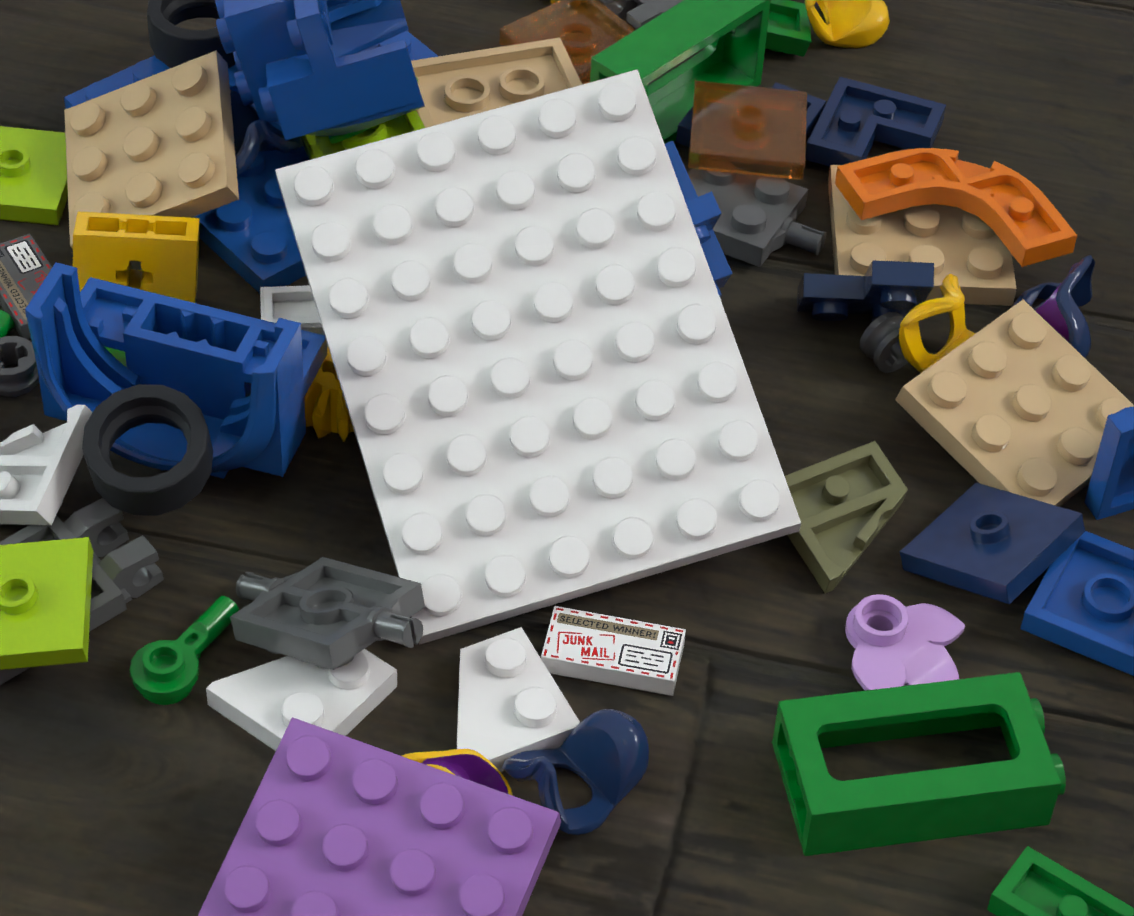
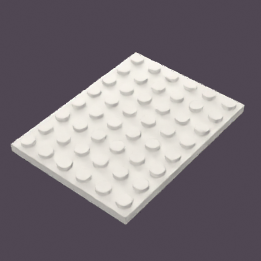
M638 69L275 169L280 191L398 576L421 583L425 607L411 616V618L419 619L423 625V635L419 645L792 534L800 530L801 521Z

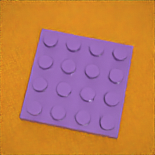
M292 717L198 916H522L560 827V814L549 808Z

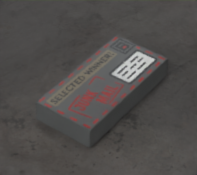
M30 233L0 243V305L13 318L14 328L19 336L26 339H31L25 308L52 269L49 261Z

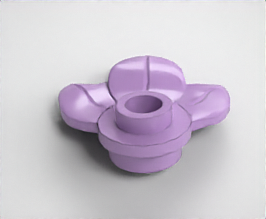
M876 594L865 597L849 612L845 626L847 639L856 649L851 663L853 674L865 691L959 679L957 667L944 646L955 641L963 633L965 625L950 612L932 604L921 603L905 607L900 601L891 596Z

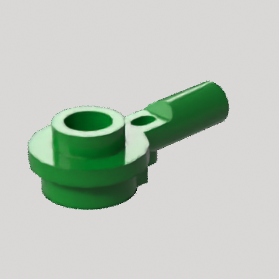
M220 596L176 641H155L148 643L136 652L131 660L130 677L134 687L145 699L159 705H170L183 700L189 695L198 680V659L201 657V653L232 623L230 616L239 611L236 603L229 597Z

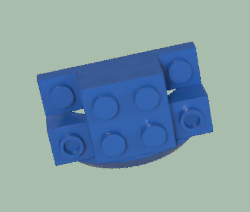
M215 0L220 18L216 20L217 29L226 54L233 52L238 70L234 72L241 100L244 106L255 105L259 120L262 119L269 123L273 122L280 125L285 141L306 134L311 136H336L353 133L425 107L405 39L363 51L409 30L400 0Z
M55 262L25 308L37 363L44 415L67 421V409L73 406L86 405L93 412L100 403L117 391L138 384L164 385L185 393L201 409L213 448L212 476L224 479L229 470L239 467H246L281 477L284 476L306 434L304 397L327 355L325 335L301 330V323L279 318L276 323L92 277L88 279L80 292L77 267ZM105 347L124 351L127 367L118 361ZM146 423L131 428L116 439L110 451L148 467L170 470L183 459L187 451V441L180 429L167 424Z

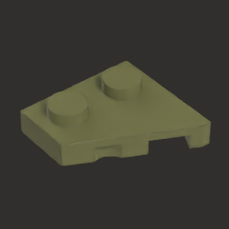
M876 441L785 476L801 521L800 530L787 536L825 594L835 589L901 506L908 491V488Z

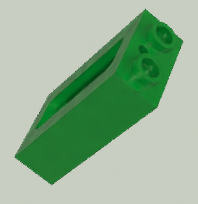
M683 0L591 58L590 82L638 69L664 144L670 141L674 142L677 137L678 124L702 94L732 104L761 84L771 0ZM700 50H702L700 53L696 54L695 56H693L692 58H690V59L687 60L686 62L682 63L681 65H679V66L676 67L675 69L671 70L670 72H668L667 74H665V75L662 76L661 78L657 79L656 81H654L653 83H651L650 85H648L650 82H652L653 80H655V79L658 78L659 76L663 75L664 73H666V72L669 71L670 69L674 68L675 66H677L678 64H680V63L683 62L684 60L688 59L689 57H691V56L694 55L695 53H697V52H699Z
M1020 672L778 702L772 745L804 856L1049 825L1057 797L1064 794L1066 787L1062 760L1057 753L1050 754L1044 737L1045 720L1042 706L1037 698L1030 699ZM1000 726L1012 760L840 781L834 779L828 773L821 748Z

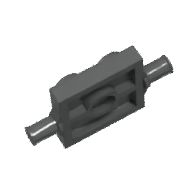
M704 153L688 172L698 197L712 191L722 215L715 224L713 231L725 255L761 267L771 252L783 247V245L790 244L812 252L815 255H819V252L822 251L827 233L796 222V219L806 207L809 189L789 183L780 176L767 175L736 164L729 158L714 156L708 153Z
M322 557L300 572L284 578L275 577L270 579L247 571L245 572L246 576L242 574L236 583L238 597L253 602L230 616L235 640L266 649L270 653L283 654L313 663L320 668L334 670L350 663L357 653L375 641L389 640L402 644L405 647L413 648L414 644L417 645L423 635L422 622L417 618H410L425 607L421 583Z

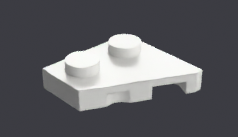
M76 405L67 409V423L42 433L32 424L12 433L7 439L0 442V524L52 525L84 455L82 450L84 426L93 413L86 405Z
M522 627L460 649L457 749L477 751L502 772L504 771L502 768L504 761L513 755L530 750L559 748L580 723Z
M366 649L357 653L350 663L334 670L320 668L313 663L286 656L212 682L206 688L207 702L214 710L276 751L292 717L346 736L397 687V669Z

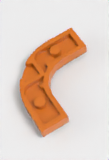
M916 148L886 153L837 166L835 185L861 220L913 206L945 205L958 207L978 216L993 229L1021 267L1067 255L1074 251L1077 234L1049 199L1027 178L996 161L993 162L990 169L975 163L957 160L959 154L957 150Z

